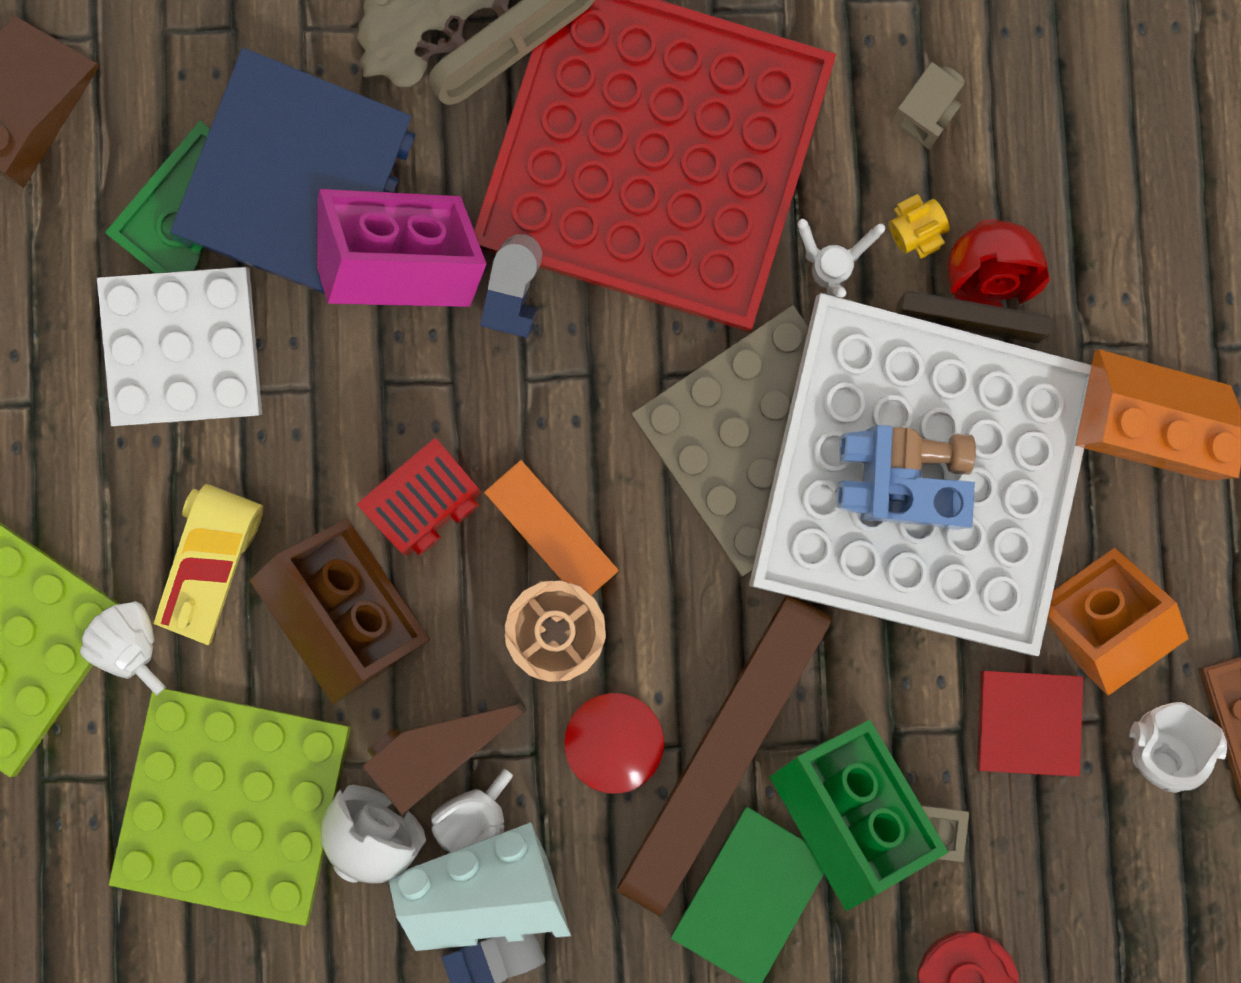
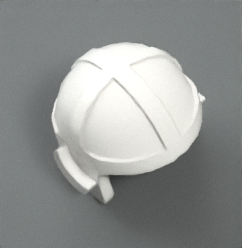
M1183 702L1165 704L1148 711L1139 722L1135 721L1129 733V737L1134 738L1132 750L1133 763L1150 783L1162 791L1177 793L1199 787L1210 776L1216 760L1225 759L1227 753V741L1222 728Z

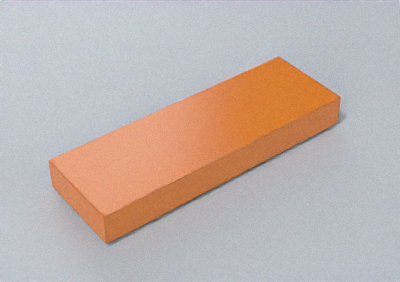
M522 460L484 492L562 581L580 586L592 596L619 572L618 568Z

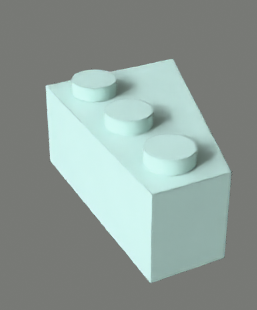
M531 822L407 869L401 875L389 880L396 917L416 951L477 945L478 939L505 936L508 942L524 941V934L553 932L555 937L571 936L548 858Z

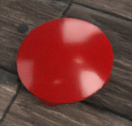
M603 694L581 705L570 719L565 733V754L574 774L587 786L604 793H625L643 785L657 770L664 750L663 731L656 715L642 701L626 694Z

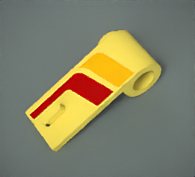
M205 484L200 491L193 489L190 492L182 511V516L188 519L153 624L206 645L212 642L240 556L250 546L261 523L264 510L263 505L211 484Z

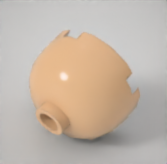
M564 581L540 582L524 590L510 606L505 623L506 646L514 662L528 675L548 682L571 680L586 672L600 656L606 638L604 616L596 600L580 586Z

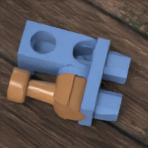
M876 425L866 429V431L841 435L840 461L864 463L863 482H839L837 488L838 509L861 514V520L936 526L955 530L973 528L975 482L921 478L922 464H946L950 473L970 475L976 456V444L973 435L953 434L949 438L948 443L922 439L917 431L911 428Z

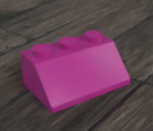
M319 189L317 196V269L328 304L471 306L484 272L486 261L461 196Z

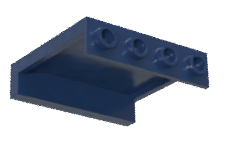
M242 47L170 230L172 239L190 247L193 244L325 295L317 269V196L319 189L394 193L399 178L390 174L396 159L399 158L406 161L416 135V133L408 130L412 116Z

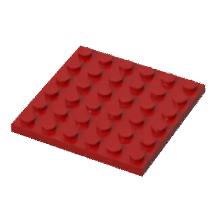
M595 0L585 12L532 50L474 229L481 250L497 254L509 237L517 234L528 235L534 238L541 247L542 262L539 268L751 333L837 54L661 0Z

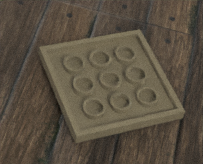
M794 305L631 413V417L740 577L753 570L809 328Z

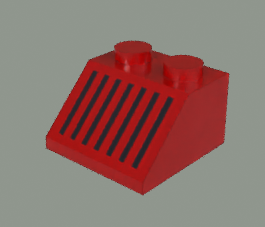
M435 437L360 500L357 505L403 555L408 556L415 551L420 556L441 539L437 531L448 521L453 519L458 524L478 508L479 504L475 499L482 492Z

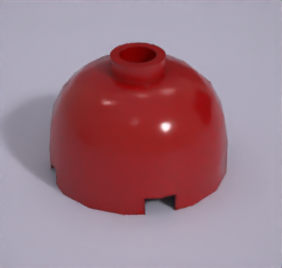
M988 219L979 222L956 241L948 258L951 294H954L955 299L1003 307L999 300L1011 299L1017 296L1019 304L1041 293L1050 281L1046 254L1041 242L1026 227L1008 221Z

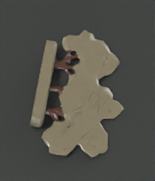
M365 0L363 5L365 16L359 23L356 37L365 50L359 65L363 69L364 77L383 74L397 87H411L419 82L426 72L427 61L430 56L451 52L434 66L430 72L429 85L442 103L448 105L456 104L471 96L585 12L595 0H522L511 9L507 7L509 0ZM479 9H493L499 17L466 41L462 37V30L466 19ZM453 18L458 20V28L455 32L448 27ZM427 30H440L451 39L449 42H446L442 38L437 42L438 45L422 40L421 36ZM417 47L426 48L428 53L420 57L415 54L414 50Z

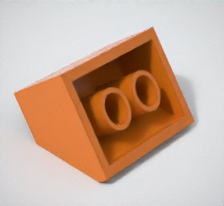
M1098 349L1094 351L1075 446L1207 481L1239 478L1241 468V409L1231 385Z

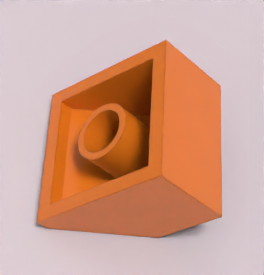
M1115 547L1053 590L1047 623L1078 667L1108 696L1189 639L1177 602Z

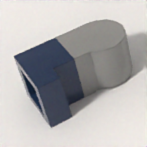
M517 234L509 237L498 250L493 261L480 323L481 327L525 338L529 337L535 326L538 307L526 305L530 281L535 276L542 262V250L534 238L528 235Z
M536 933L524 934V941L508 942L505 936L478 939L477 945L447 948L441 956L450 983H501L506 981V978L523 974L546 962Z

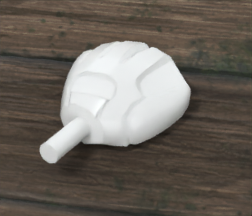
M134 601L113 605L103 610L100 615H97L90 622L82 636L83 645L80 649L82 657L92 665L116 676L128 679L137 674L156 696L166 689V686L146 666L151 660L154 634L148 613L141 603Z
M503 768L485 793L479 789L465 792L445 802L433 812L431 816L433 823L432 832L438 844L444 850L452 853L504 833L502 809L495 800L513 775Z

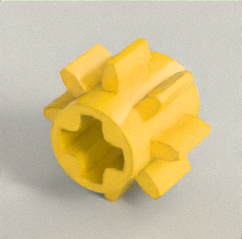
M919 194L897 204V207L894 209L897 217L890 220L888 226L893 240L900 251L907 254L915 249L919 259H922L941 249L940 246L945 244L941 236L950 231V226L940 204L935 199L922 203Z

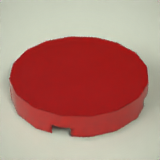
M955 931L937 939L924 953L917 970V983H1019V974L1011 955L997 941L975 931Z

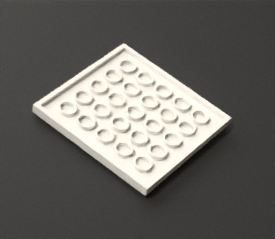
M820 293L815 298L749 586L1002 649L1039 656L1084 448L1075 446L1092 365ZM876 425L911 428L916 430L922 439L948 443L949 438L953 434L973 435L976 444V456L970 475L950 473L946 464H922L921 478L975 482L973 528L955 530L936 526L861 520V514L838 509L837 488L839 482H863L864 463L840 461L841 435L866 431V429Z

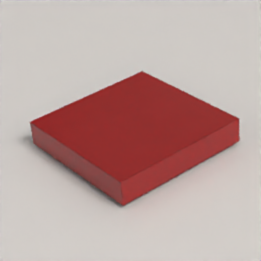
M981 671L977 770L1080 777L1083 676Z

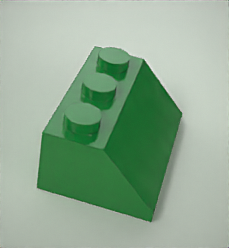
M871 720L797 756L769 776L846 912L949 853Z

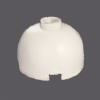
M349 785L343 794L341 790L338 791L326 810L321 822V844L325 854L333 864L335 872L341 878L349 882H387L401 875L409 867L426 841L424 829L416 817L408 811L404 818L388 809L387 806L392 804V802L385 794L369 787Z

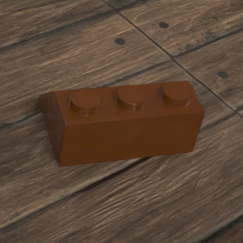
M348 519L278 553L249 580L332 704L337 703L368 684L430 640Z

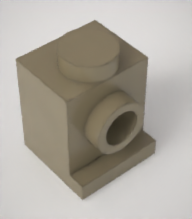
M931 62L897 109L891 123L930 150L942 133L943 128H946L962 104L955 100V98L965 85V80L955 70L946 66L940 68Z

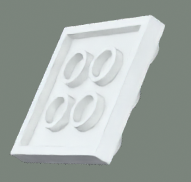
M248 267L97 278L111 426L262 415L250 270Z

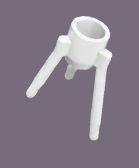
M805 219L798 221L799 232L806 249L805 257L813 263L812 276L815 282L821 287L827 288V295L844 297L846 290L842 285L852 274L853 262L885 231V226L881 223L877 224L849 250L838 245H829L819 250L815 244L808 222Z

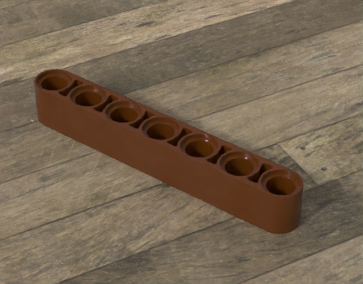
M787 595L784 597L622 876L616 892L658 917L664 913L826 633L833 618L831 615L803 599Z

